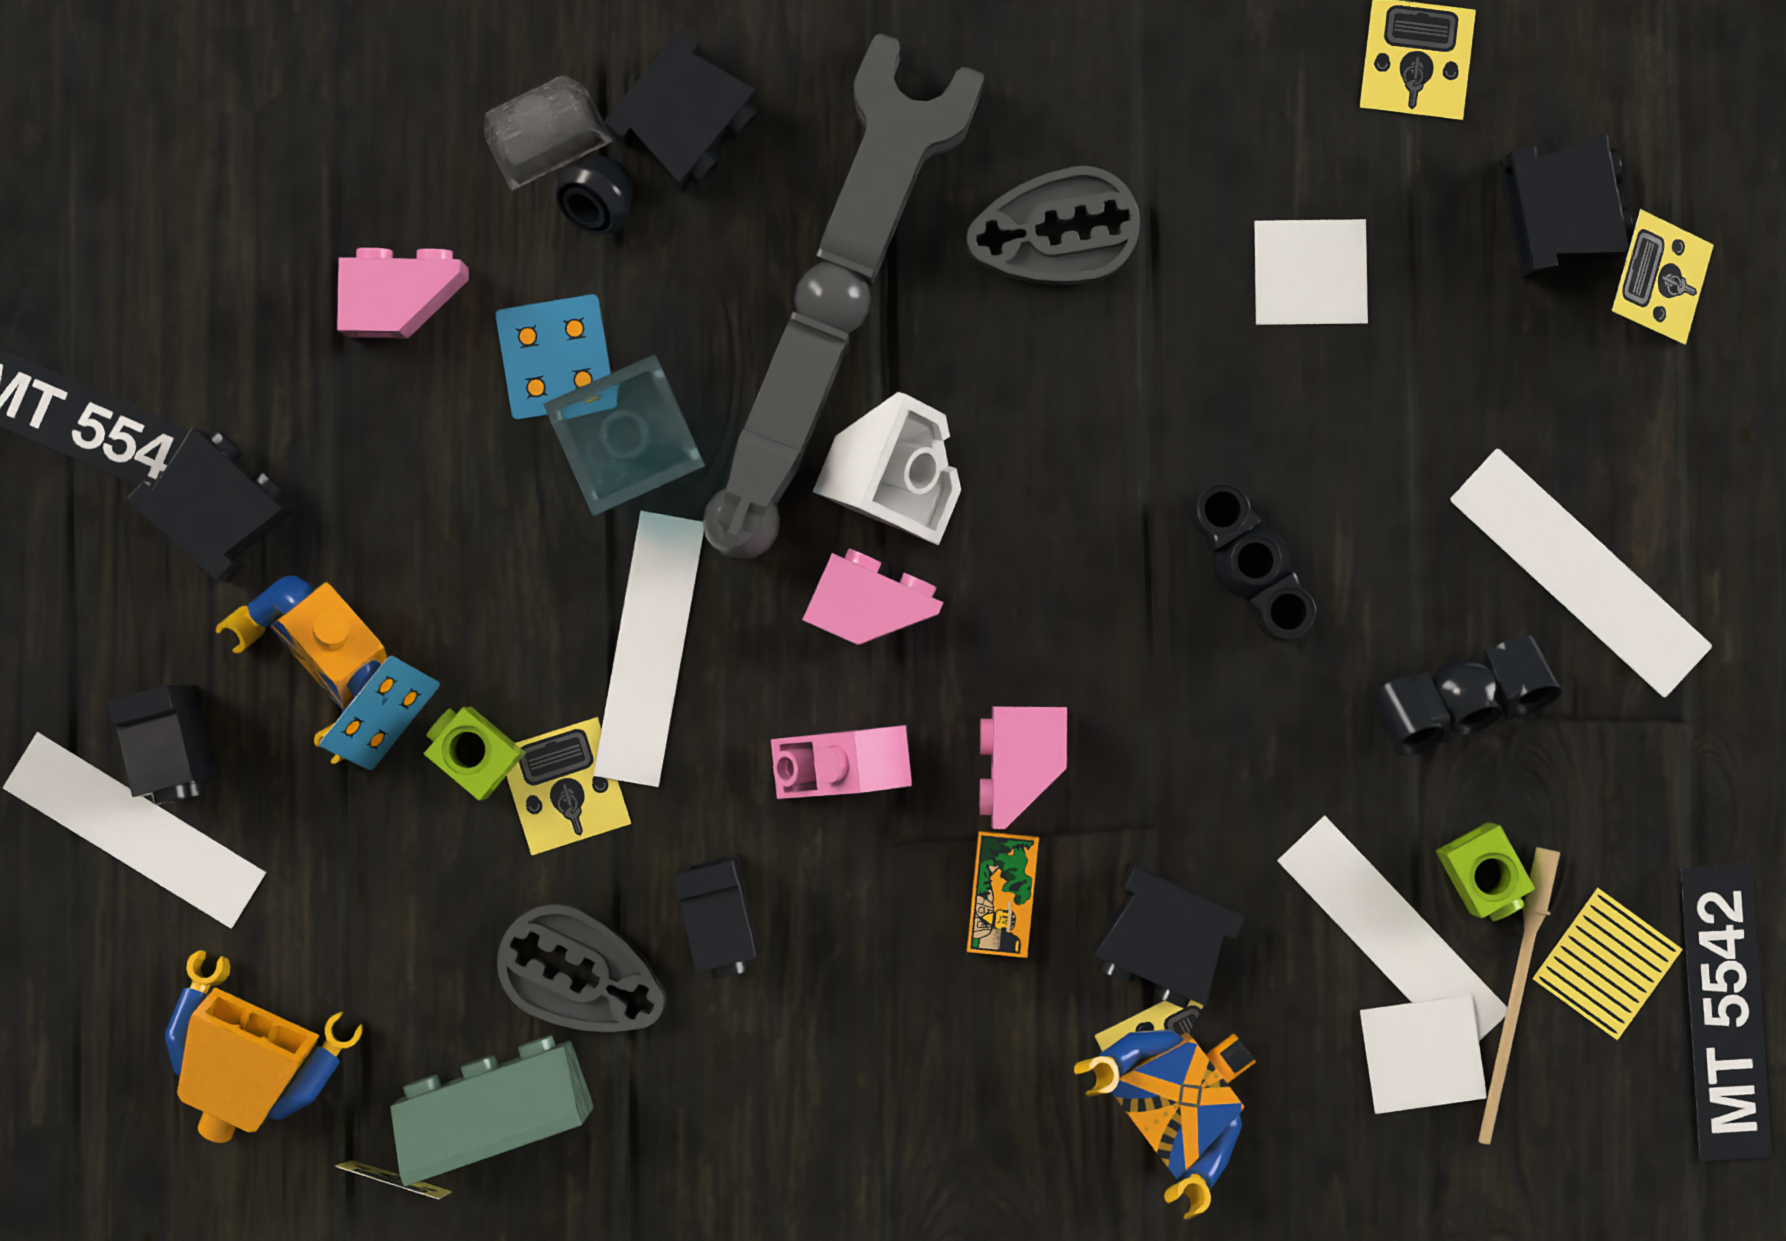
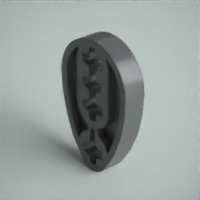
M1074 166L1041 175L1018 185L996 199L971 223L966 239L967 250L975 263L1007 278L1048 285H1074L1097 282L1109 277L1120 269L1132 253L1140 230L1139 210L1131 191L1115 175L1096 167ZM1106 205H1113L1116 214H1126L1128 221L1120 225L1118 235H1109L1107 226H1096L1091 229L1088 240H1080L1077 231L1064 232L1061 235L1059 245H1050L1047 236H1037L1036 229L1043 227L1045 216L1055 215L1056 222L1063 225L1073 221L1076 210H1084L1087 219H1098L1102 216ZM996 225L999 234L1013 235L1021 233L1025 236L1004 243L1001 254L997 256L991 255L988 246H978L976 239H981L985 236L986 226Z
M550 903L538 906L519 917L509 927L501 941L497 958L500 982L511 1001L521 1010L532 1016L556 1025L583 1031L619 1032L646 1028L652 1025L664 1010L666 1004L665 990L648 961L615 928L581 907L567 903ZM533 932L540 936L538 941L540 949L552 952L558 945L563 946L567 949L565 960L573 965H580L585 958L590 959L595 963L592 973L600 977L598 985L588 983L582 990H579L573 986L575 976L567 970H561L555 977H552L546 973L548 963L540 957L532 958L527 964L519 960L521 950L514 945L515 938L525 939ZM639 984L646 986L649 989L647 999L654 1003L653 1010L642 1009L637 1016L629 1014L627 1012L629 1002L621 997L620 994L612 991L609 985L633 992Z

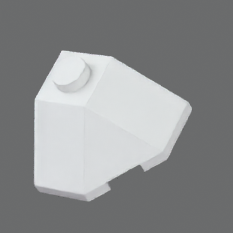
M897 392L835 436L813 492L852 511L939 545L961 492L957 468L948 465L944 440L950 437L946 415L907 394Z

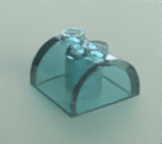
M655 354L543 404L593 516H597L706 467L681 406Z

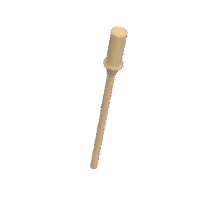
M1536 847L1530 873V880L1535 890L1526 894L1525 905L1521 908L1523 909L1524 934L1478 1142L1490 1145L1536 933L1546 915H1550L1548 907L1560 852Z

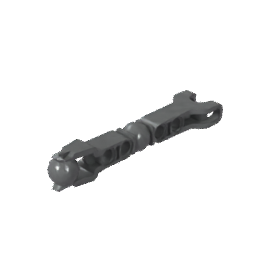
M879 33L873 38L854 81L856 112L866 129L863 140L816 253V265L804 273L796 286L794 296L796 312L791 314L751 413L739 436L728 484L725 488L714 494L705 507L703 517L705 536L713 549L723 556L736 560L756 558L767 551L777 538L780 525L777 505L799 470L802 458L849 344V333L858 328L868 315L871 302L869 287H872L919 171L923 163L930 157L946 153L963 142L982 93L983 73L968 67H962L955 72L951 83L941 96L929 101L911 100L899 91L894 80L900 62V42L883 33Z

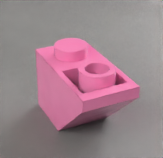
M356 249V258L339 257L337 330L348 338H409L469 280V268L460 259H453V251L445 249L417 250L416 259L393 258V251L390 249Z
M849 548L845 558L832 553L802 620L856 645H861L937 616L943 602L932 598L937 587L906 573H903L898 583L877 573L882 564L881 562Z
M992 706V719H980V755H991V779H980L979 808L980 815H991V827L993 829H1006L1067 768V707Z
M906 725L771 739L777 799L863 793L912 786Z

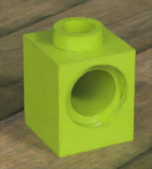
M462 707L457 714L452 709H448L431 727L426 736L433 743L424 752V755L476 799L481 801L489 798L526 752L474 708ZM467 732L477 734L485 744V756L475 767L462 763L456 752L458 740Z
M1487 822L1436 850L1466 908L1474 916L1484 918L1489 915L1492 921L1500 920L1522 908L1525 904L1521 897L1535 890L1502 827L1498 824ZM1492 858L1500 867L1501 877L1493 889L1482 892L1476 885L1475 871L1481 862Z

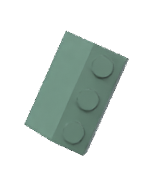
M552 1035L545 1036L519 1046L518 1050L521 1057L498 1064L496 1056L490 1055L461 1066L463 1077L441 1084L437 1074L405 1085L403 1089L406 1096L390 1106L399 1172L403 1186L581 1126L594 1106L571 1039L555 1044Z

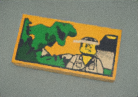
M978 831L967 952L1027 958L1039 837Z

